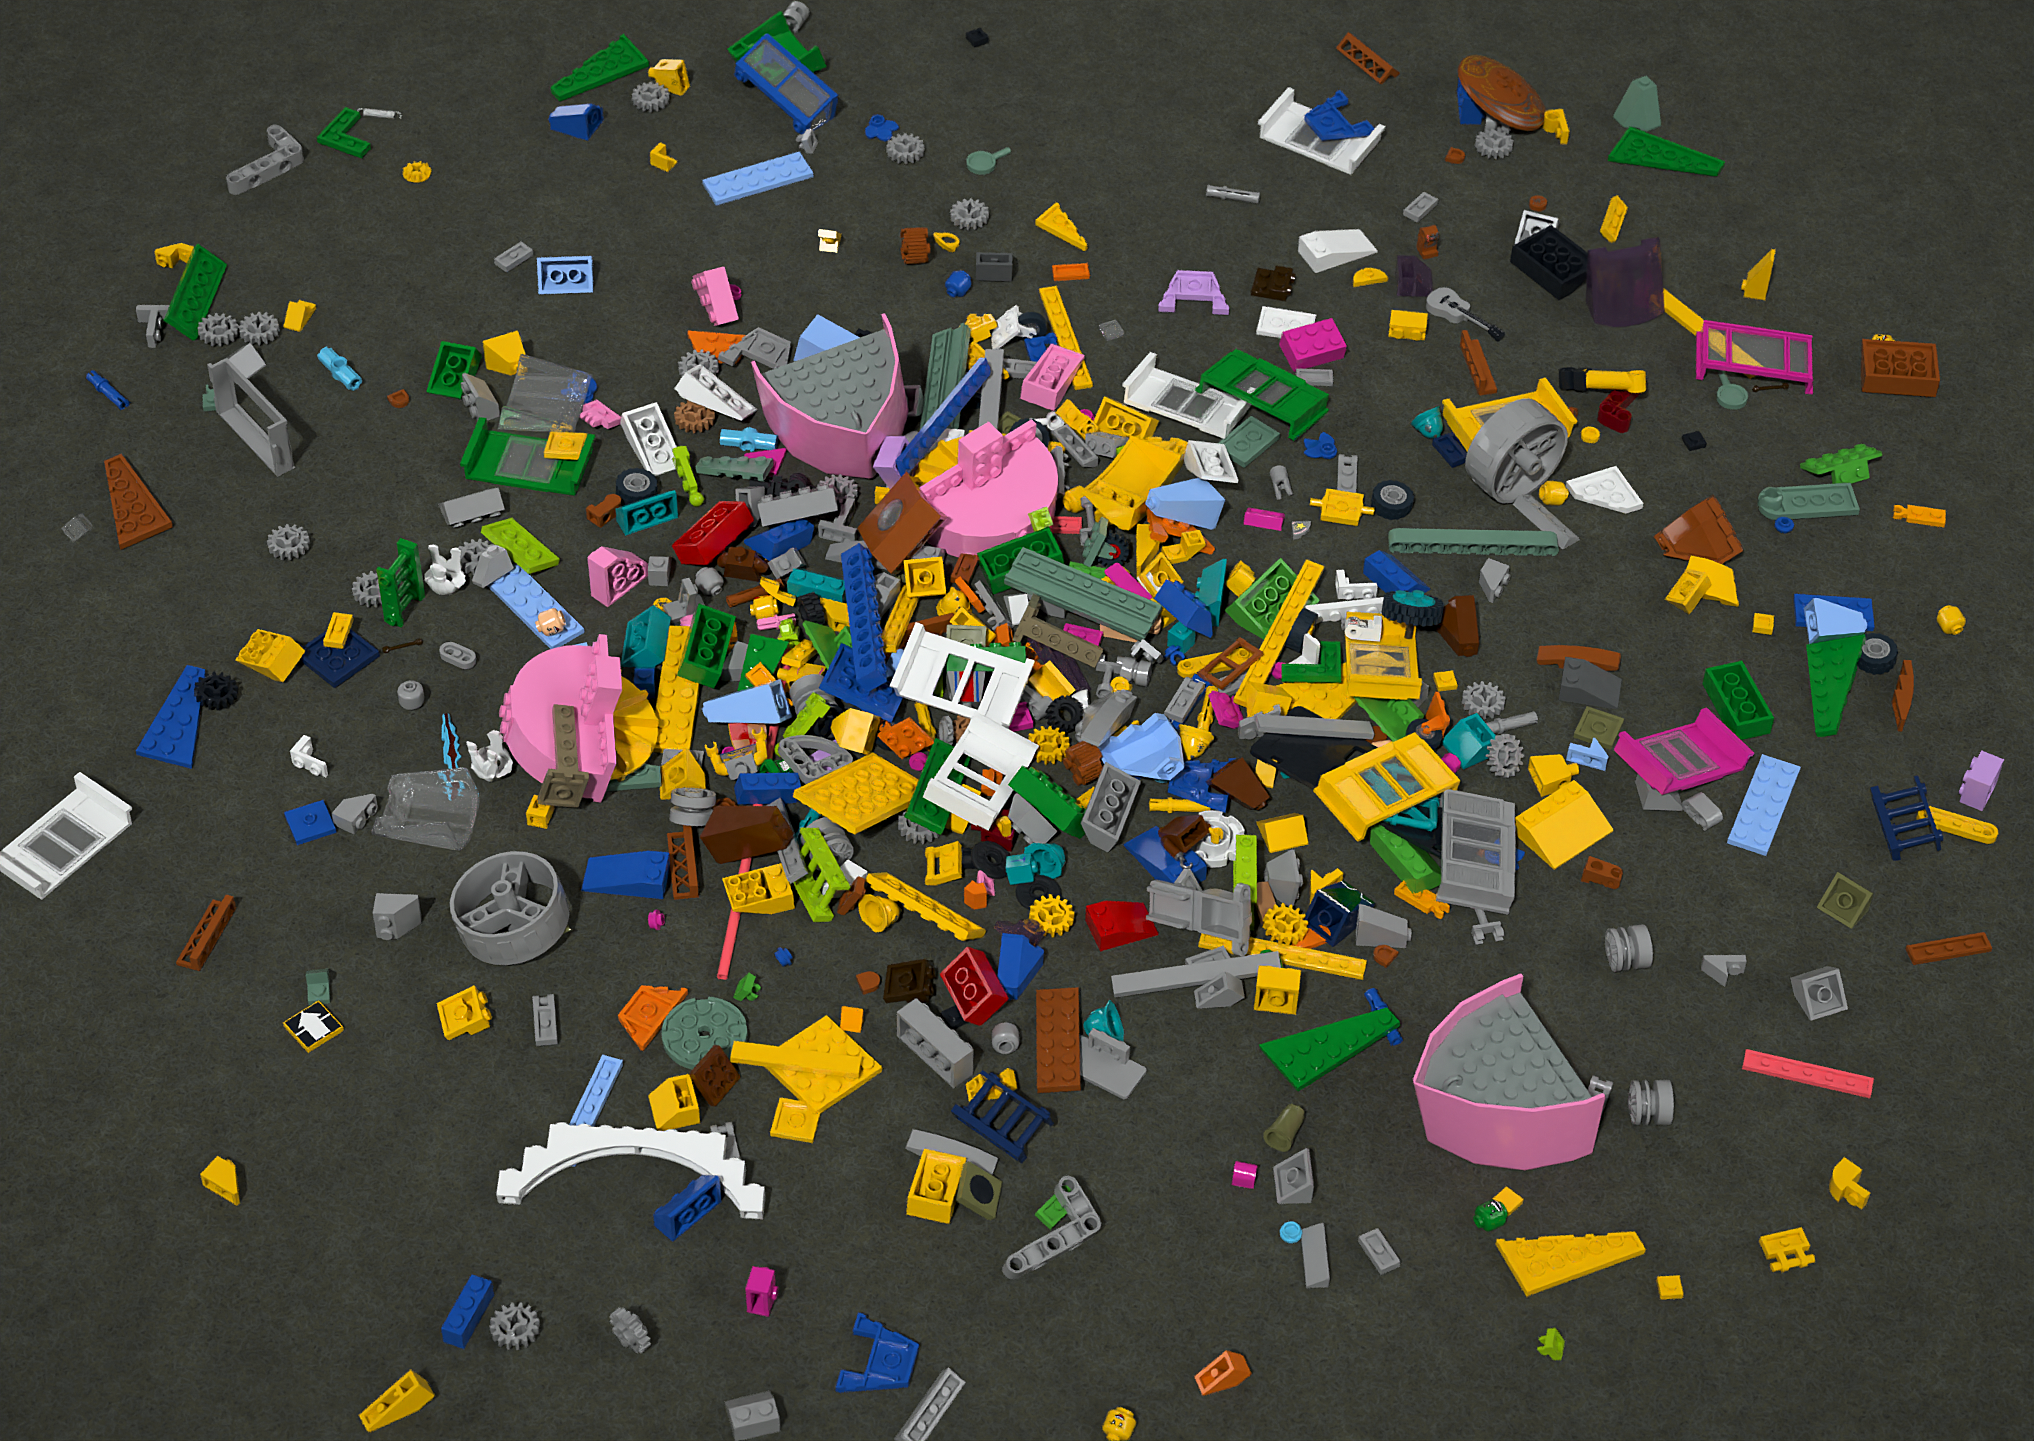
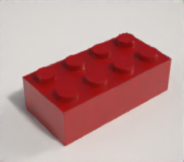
M719 501L671 546L681 564L706 566L712 563L713 558L722 553L728 544L734 542L741 532L747 530L754 519L744 501Z

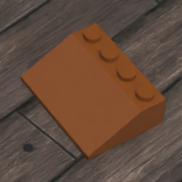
M1862 339V392L1936 397L1940 383L1936 344Z

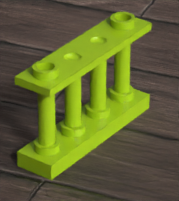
M801 828L799 831L805 840L800 850L803 860H805L809 851H811L813 858L808 867L805 863L808 874L793 882V885L813 922H829L833 919L834 915L828 904L836 890H849L850 885L819 828ZM819 866L821 872L815 881L812 875L816 867ZM827 881L829 888L823 896L820 889L824 882Z
M1236 835V861H1233V893L1238 883L1250 886L1252 913L1250 930H1254V903H1257V835Z

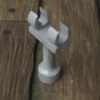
M1085 496L1080 500L1082 508L1086 509L1088 528H1082L1079 531L1081 546L1084 545L1087 537L1092 535L1091 530L1095 523L1093 507L1095 506Z
M1101 654L1096 664V671H1103L1105 673L1103 683L1097 687L1096 695L1098 698L1113 692V688L1110 685L1112 673L1120 674L1124 657L1118 656L1117 662L1114 663L1105 661L1106 655Z
M1475 909L1480 923L1479 925L1472 926L1471 933L1475 944H1482L1484 934L1492 932L1495 941L1503 940L1504 930L1501 922L1488 923L1484 910Z

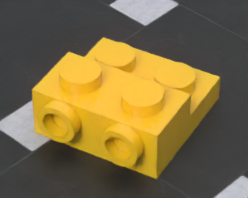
M472 986L437 1003L444 1036L448 1041L465 1032L473 1035L490 1027L489 1020L492 1019L488 1008H485L488 1000L483 991L480 992L475 986Z

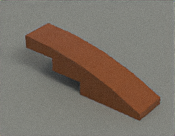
M1539 646L1537 663L1540 665L1558 664V667L1563 669L1565 657L1587 660L1605 671L1619 670L1621 654L1584 646Z
M1903 660L1900 670L1901 675L1898 677L1896 690H1894L1891 701L1898 731H1902L1912 702L1914 675L1911 660Z

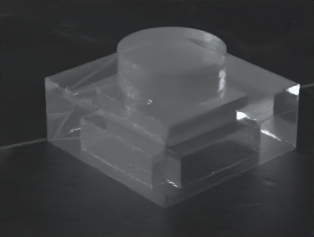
M1116 319L1099 324V330L1107 341L1124 335V331Z

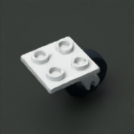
M1015 305L1010 310H1007L998 320H995L998 327L991 329L992 349L1001 348L1014 336L1021 340L1044 336L1047 331L1045 318L1036 312L1021 313L1019 312V307Z

